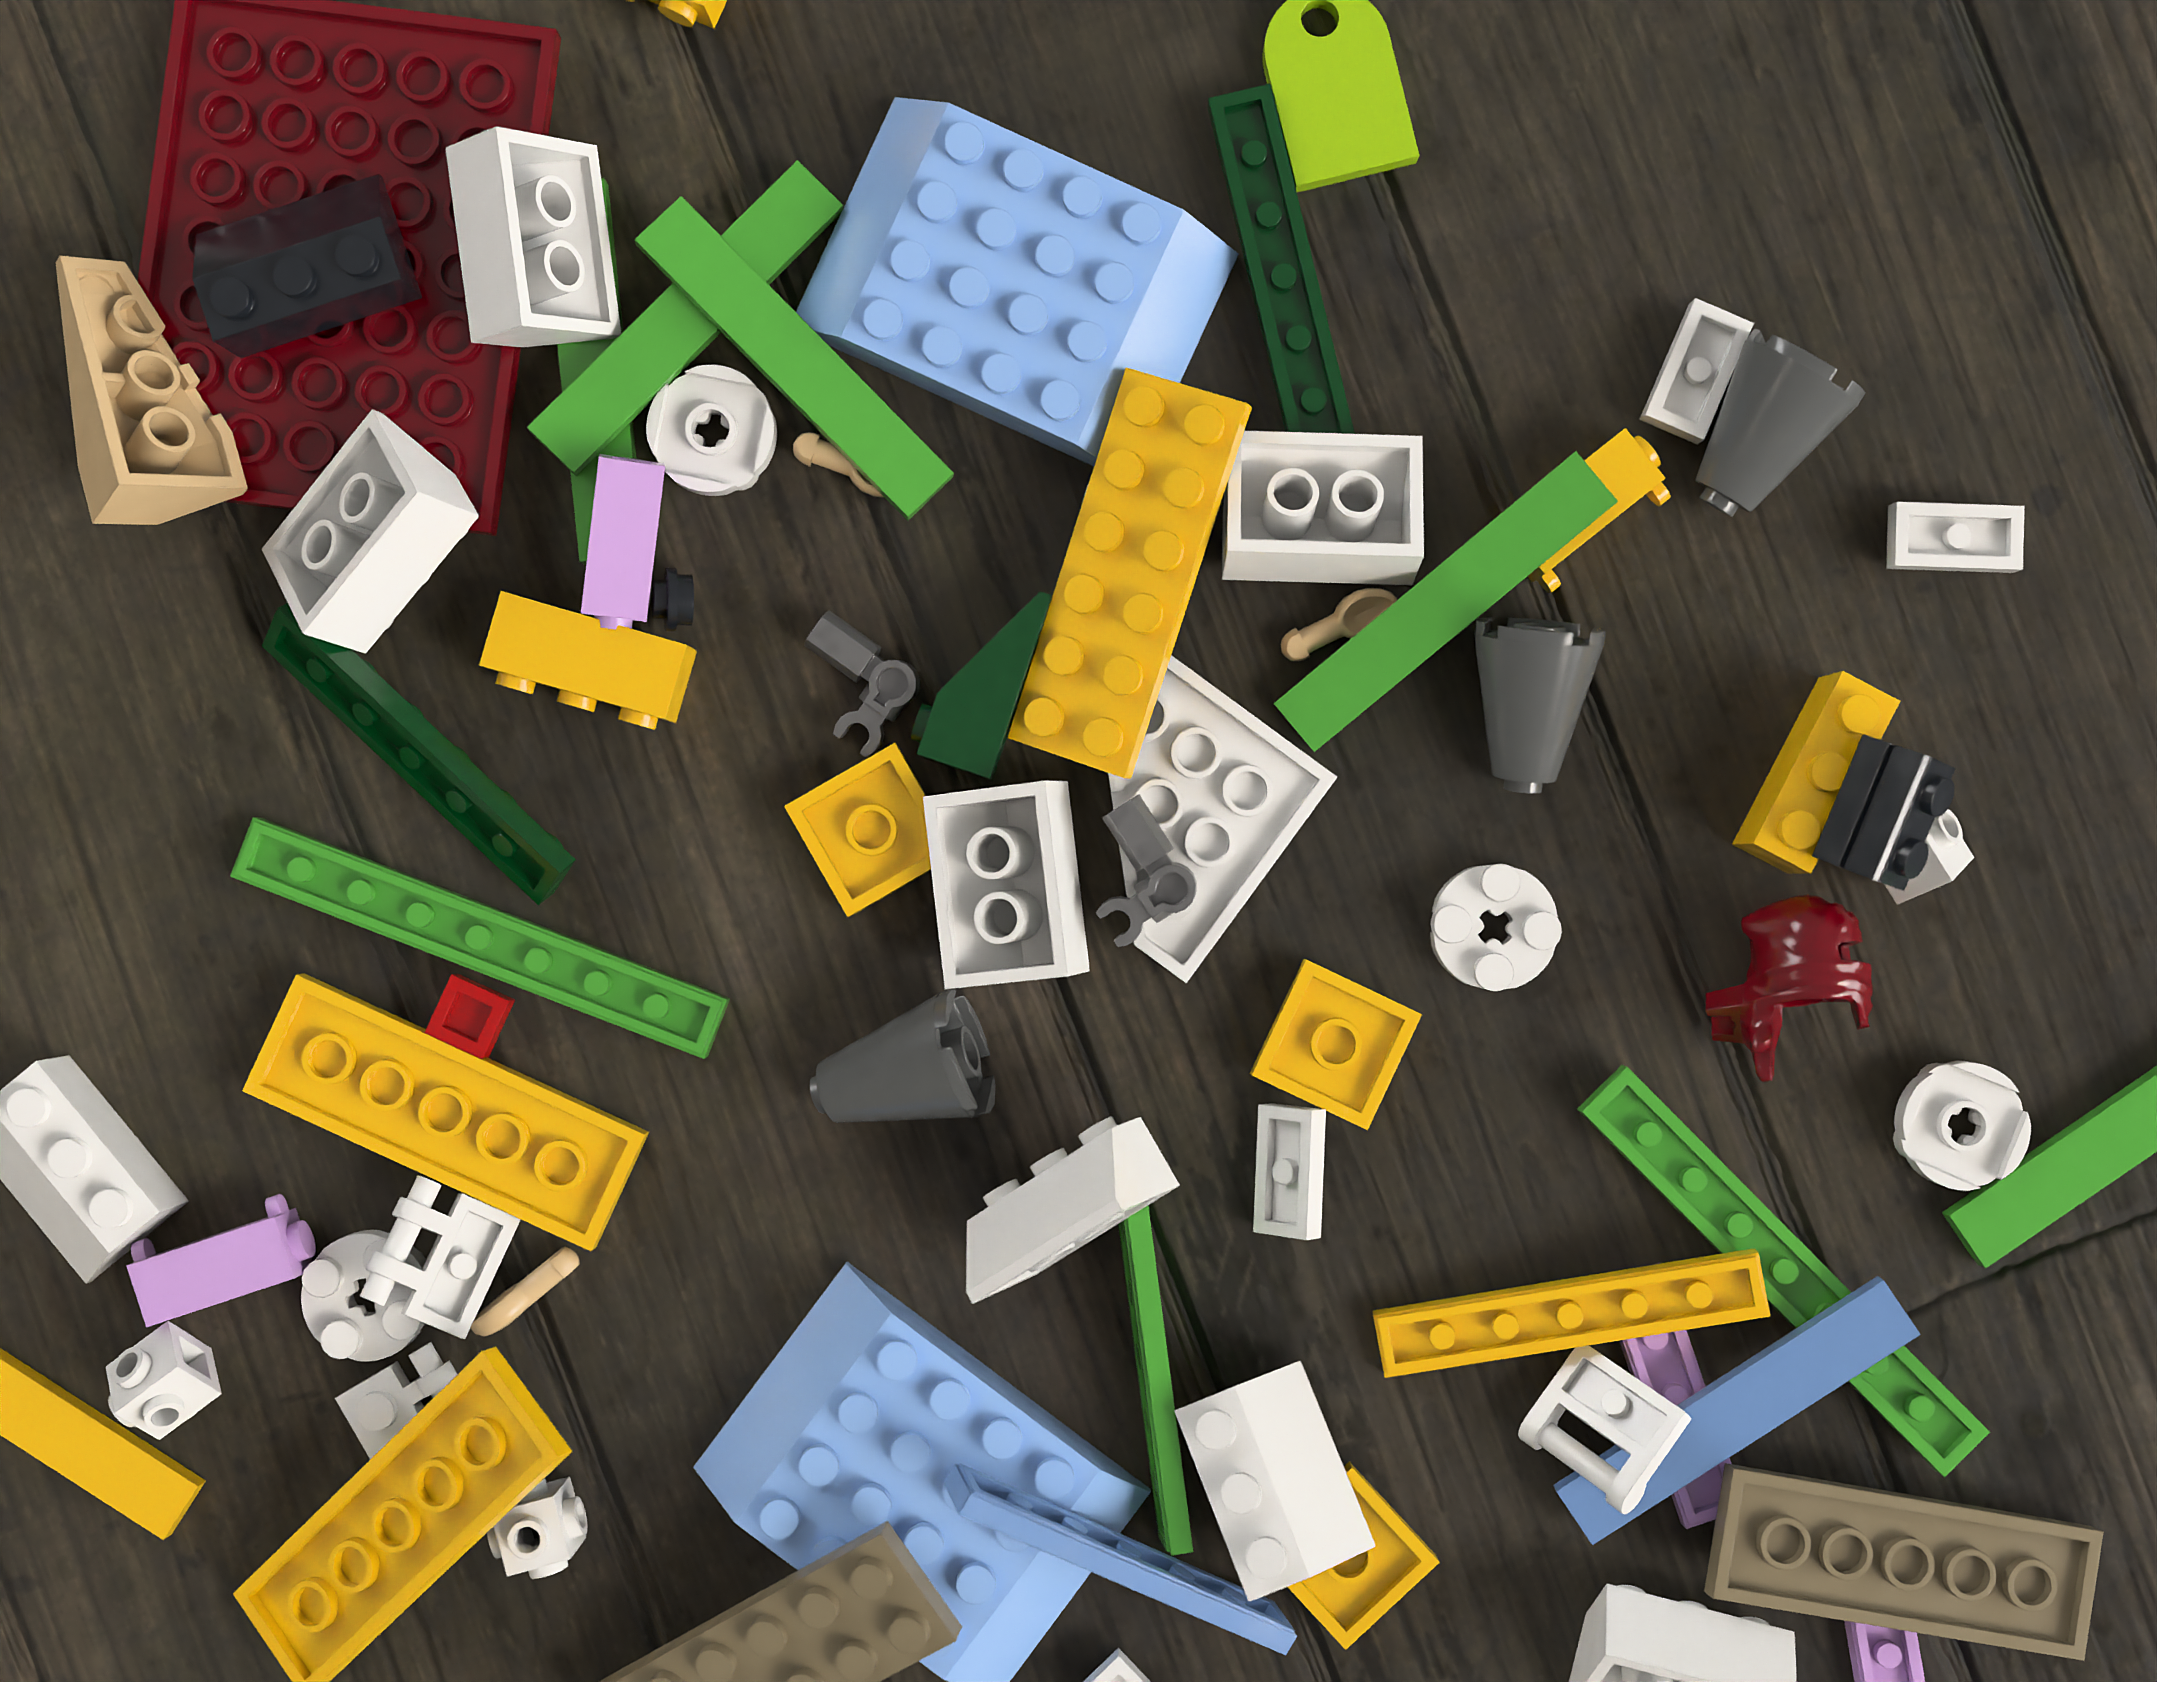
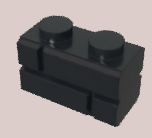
M1862 734L1812 857L1905 891L1909 879L1916 878L1927 862L1929 849L1925 840L1935 817L1942 816L1948 810L1953 800L1955 787L1951 778L1956 768L1925 754Z

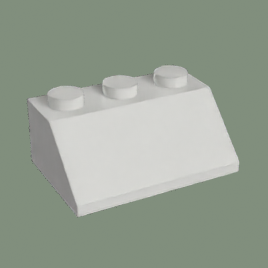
M496 126L446 147L471 343L532 347L619 337L621 335V326L597 145Z
M372 409L264 545L262 551L303 634L366 654L382 633L390 627L393 620L419 588L428 581L433 571L456 543L465 536L479 515L457 476L383 413Z
M1244 431L1224 492L1222 580L1413 585L1424 557L1422 436Z
M1038 781L923 796L945 989L1066 977L1090 971L1068 781Z
M69 1055L35 1061L0 1090V1180L86 1284L92 1282L131 1249L133 1242L144 1239L189 1202Z
M1108 1117L1098 1122L1078 1136L1083 1146L1070 1155H1067L1065 1149L1061 1148L1034 1163L1030 1168L1035 1177L1020 1186L1017 1179H1013L983 1197L988 1208L967 1220L966 1293L972 1304L1037 1275L1180 1186L1141 1117L1119 1125L1116 1124L1113 1117Z
M1301 1361L1241 1383L1174 1411L1249 1602L1308 1579L1376 1546Z
M1606 1584L1585 1615L1569 1682H1797L1794 1631L1771 1626L1760 1618H1739L1708 1610L1707 1607L1698 1602H1677L1646 1594L1642 1589L1635 1586Z

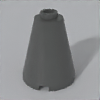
M1754 329L1744 342L1695 479L1697 483L1705 488L1699 498L1730 517H1733L1738 508L1751 513L1858 406L1866 392L1853 380L1844 391V388L1831 382L1837 372L1836 368L1806 350L1773 334L1766 343L1761 331Z
M1492 617L1475 619L1474 639L1492 775L1504 779L1503 788L1505 790L1519 793H1541L1543 783H1552L1557 780L1604 646L1606 631L1602 628L1594 627L1590 633V638L1579 637L1581 624L1508 617L1507 627L1498 626V630H1491Z
M955 989L940 992L820 1061L816 1068V1076L810 1079V1093L818 1112L821 1114L827 1113L828 1117L835 1123L968 1118L990 1113L995 1104L994 1075L982 1077L980 1058L990 1056V1052L980 1021L969 1000L964 995L955 998Z

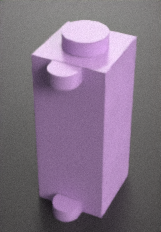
M599 454L581 613L594 615V618L600 620L602 628L616 630L618 625L632 629L633 620L647 622L665 472L664 463Z
M277 1194L265 1200V1208L268 1215L266 1218L156 1254L152 1242L147 1238L133 1242L131 1244V1254L134 1263L128 1265L127 1270L146 1328L302 1275L309 1263L313 1262L312 1257L316 1253L315 1239L309 1225L304 1220L300 1221L296 1208L289 1210L282 1194Z

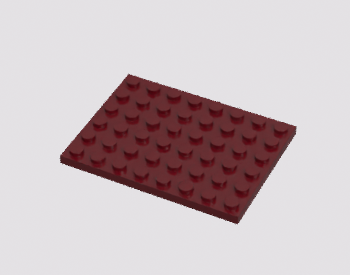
M175 0L137 282L165 324L162 335L181 365L189 363L199 378L200 382L196 389L212 415L221 413L233 432L248 489L243 495L224 502L293 510L373 409L383 413L457 476L479 515L467 533L497 536L521 347L471 343L446 147L496 126L549 136L561 45V36L555 28L332 0ZM380 174L383 177L423 298L244 358H239L212 340L192 279L196 234Z

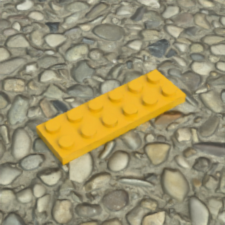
M1125 368L1007 738L1122 778L1131 779L1252 409L1249 404L1134 369Z
M305 973L295 975L245 1083L243 1092L584 1249L592 1251L597 1247L649 1134L648 1131L490 1058L480 1059L424 1033L426 1029Z
M494 1347L481 1351L257 1569L233 1595L292 1682H330L557 1467L572 1450L498 1348Z

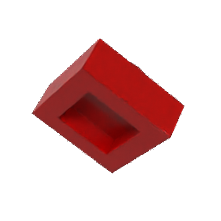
M458 973L451 974L424 1033L480 1059L489 1058L515 999Z

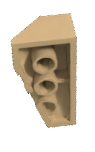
M59 256L56 261L77 463L92 524L158 525L243 495L248 487L233 432L221 413L212 415L196 389L200 380L190 364L181 365L162 335L165 324L127 264L123 261Z

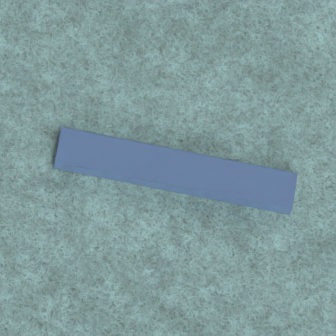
M1876 1276L1676 1405L1691 1417V1421L1646 1483L1644 1494L1639 1503L1629 1513L1622 1514L1609 1505L1605 1500L1606 1493L1575 1471L1553 1486L1591 1544L1594 1545L1921 1334L1885 1281ZM1617 1445L1599 1455L1600 1458L1618 1471L1622 1469L1631 1456Z
M955 1464L944 1482V1486L960 1516L1283 1655L1288 1653L1297 1637L1294 1628L1274 1601L1262 1596L1249 1602L1243 1587L965 1465Z

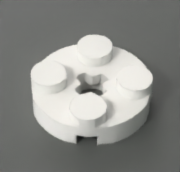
M701 365L684 371L686 375L676 378L670 385L666 384L656 394L649 408L646 424L647 441L657 462L665 464V472L679 486L693 493L721 496L752 487L757 482L759 475L770 463L777 441L776 420L766 396L746 375L729 367ZM712 414H718L721 416V425L729 429L726 439L718 440L715 447H705V439L695 434L697 424H708Z
M1506 864L1475 866L1459 872L1445 883L1438 892L1431 911L1433 912L1430 922L1432 931L1430 933L1431 946L1440 964L1450 975L1462 983L1490 991L1516 988L1535 978L1551 960L1555 946L1560 941L1562 933L1555 903L1544 885L1530 873ZM1487 910L1494 916L1504 912L1509 919L1505 926L1508 936L1502 943L1495 938L1484 942L1478 935L1484 928L1480 916Z
M1956 1060L1942 1064L1932 1063L1923 1067L1902 1092L1895 1111L1893 1141L1899 1154L1905 1157L1911 1167L1927 1180L1951 1189L1969 1191L1979 1189L1981 1187L1978 1186L1988 1184L1995 1178L2001 1180L2016 1169L2029 1145L2031 1123L2028 1112L2023 1111L2021 1100L2015 1093L2020 1092L2014 1083L2003 1073L1992 1067L1968 1061ZM1966 1107L1970 1109L1968 1120L1976 1124V1129L1972 1136L1962 1134L1956 1143L1951 1138L1952 1129L1948 1127V1121L1952 1114L1958 1115L1962 1108Z
M364 1230L346 1235L325 1247L303 1272V1288L301 1291L303 1315L309 1330L321 1342L324 1352L330 1357L337 1359L349 1358L356 1361L384 1359L399 1352L413 1342L425 1325L423 1322L401 1314L412 1289L395 1282L384 1306L375 1303L376 1312H368L364 1305H357L355 1302L354 1293L359 1290L358 1280H368L371 1273L366 1270L369 1260L374 1251L381 1253L390 1233L380 1230ZM412 1246L405 1263L422 1270L426 1259L419 1250Z

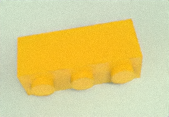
M501 591L479 665L498 671L495 684L532 695L536 683L560 689L557 702L594 712L597 701L621 707L618 716L619 720L655 730L658 718L676 723L697 650L686 644L618 625L616 630L602 628L599 619Z
M1844 671L1819 677L1732 845L1787 874H1811L1818 861L1812 855L1862 734L1881 740L1900 700Z

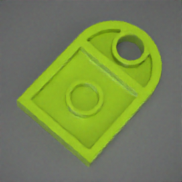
M1287 0L1274 14L1268 26L1262 58L1267 84H1271L1296 192L1416 164L1419 158L1418 147L1390 35L1383 17L1375 6L1368 0ZM1311 9H1324L1334 17L1336 29L1324 37L1313 36L1304 29L1301 17Z

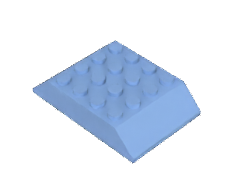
M895 97L796 313L829 346L1094 466L1125 368L1134 369L1177 383L1181 382L1237 260L1238 253L1184 209L951 103Z
M849 1262L844 1264L693 1467L734 1523L797 1570L888 1521L962 1626L955 1642L919 1661L940 1678L949 1682H1010L1091 1573V1571L960 1516L944 1486V1482L955 1464L965 1465L1117 1533H1121L1151 1492L1149 1487Z

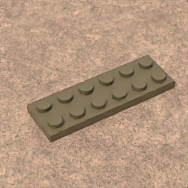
M1725 1463L1704 1592L1711 1598L2084 1661L2104 1532L2089 1525Z
M886 1521L599 1682H880L955 1642L962 1626L890 1523Z

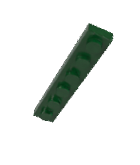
M1271 84L1208 98L1207 109L1285 432L1355 434Z
M288 602L277 608L262 647L538 906L555 893L576 860L563 848L560 841L536 823L517 805L514 798L508 792L500 789L471 762L468 755L462 749L454 746L426 720L422 712L415 705L407 702L378 675L376 669L368 661L361 659L352 649L303 634Z

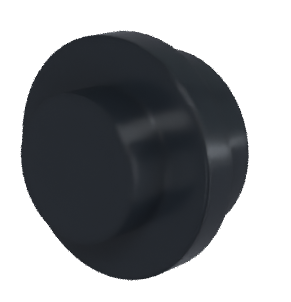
M667 567L665 568L664 580H653L651 597L652 618L664 619L665 631L676 632L677 625L692 626L694 613L693 576L677 574L676 568Z

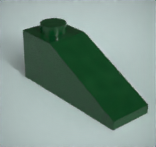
M1040 591L937 693L933 706L924 703L921 705L911 734V740L920 742L917 755L993 781L1052 600V595Z

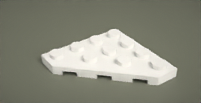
M1172 655L1131 779L1122 778L1108 773L1113 810L1140 794L1174 848L1167 853L1172 862L1181 863L1194 873L1197 881V892L1192 904L1185 910L1173 913L1159 923H1156L1153 918L1145 921L1141 933L1134 941V945L1187 983L1337 778L1336 775ZM1119 845L1127 898H1130L1137 894L1134 885L1149 877L1145 869L1136 872Z

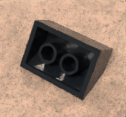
M380 174L196 234L192 279L212 340L239 358H244L423 298L383 177Z

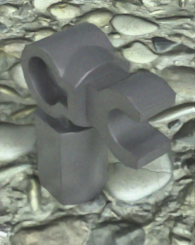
M829 610L818 621L807 637L804 646L857 683L862 677L869 682L859 696L864 702L859 710L848 712L840 717L835 724L833 735L843 738L853 724H863L868 729L869 740L863 746L860 754L864 757H869L877 752L883 743V724L889 719L894 722L906 704H909L916 698L920 689V678L911 664L903 660L886 661L879 656L881 651L879 645Z
M1140 794L1102 817L1136 872L1145 869L1149 877L1134 885L1137 894L1130 898L1123 896L1111 897L1103 902L1096 912L1100 919L1115 910H1121L1129 916L1130 928L1114 939L1117 947L1126 946L1135 941L1142 931L1143 923L1150 918L1159 923L1171 914L1185 910L1192 904L1197 892V881L1194 873L1187 866L1178 862H1172L1167 853L1174 848Z

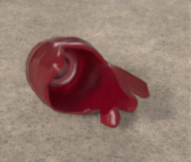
M1806 894L1771 903L1741 919L1742 931L1750 940L1751 963L1747 970V981L1744 984L1706 993V1013L1708 1016H1715L1711 1017L1713 1041L1745 1044L1752 1052L1756 1075L1760 1081H1772L1774 1077L1775 1049L1782 1027V1008L1808 1006L1821 1002H1850L1857 1030L1870 1027L1868 1016L1873 1007L1871 1002L1873 992L1871 964L1851 960L1849 947L1863 942L1859 929V920L1853 912L1846 910L1842 904L1837 902L1830 903L1820 896Z

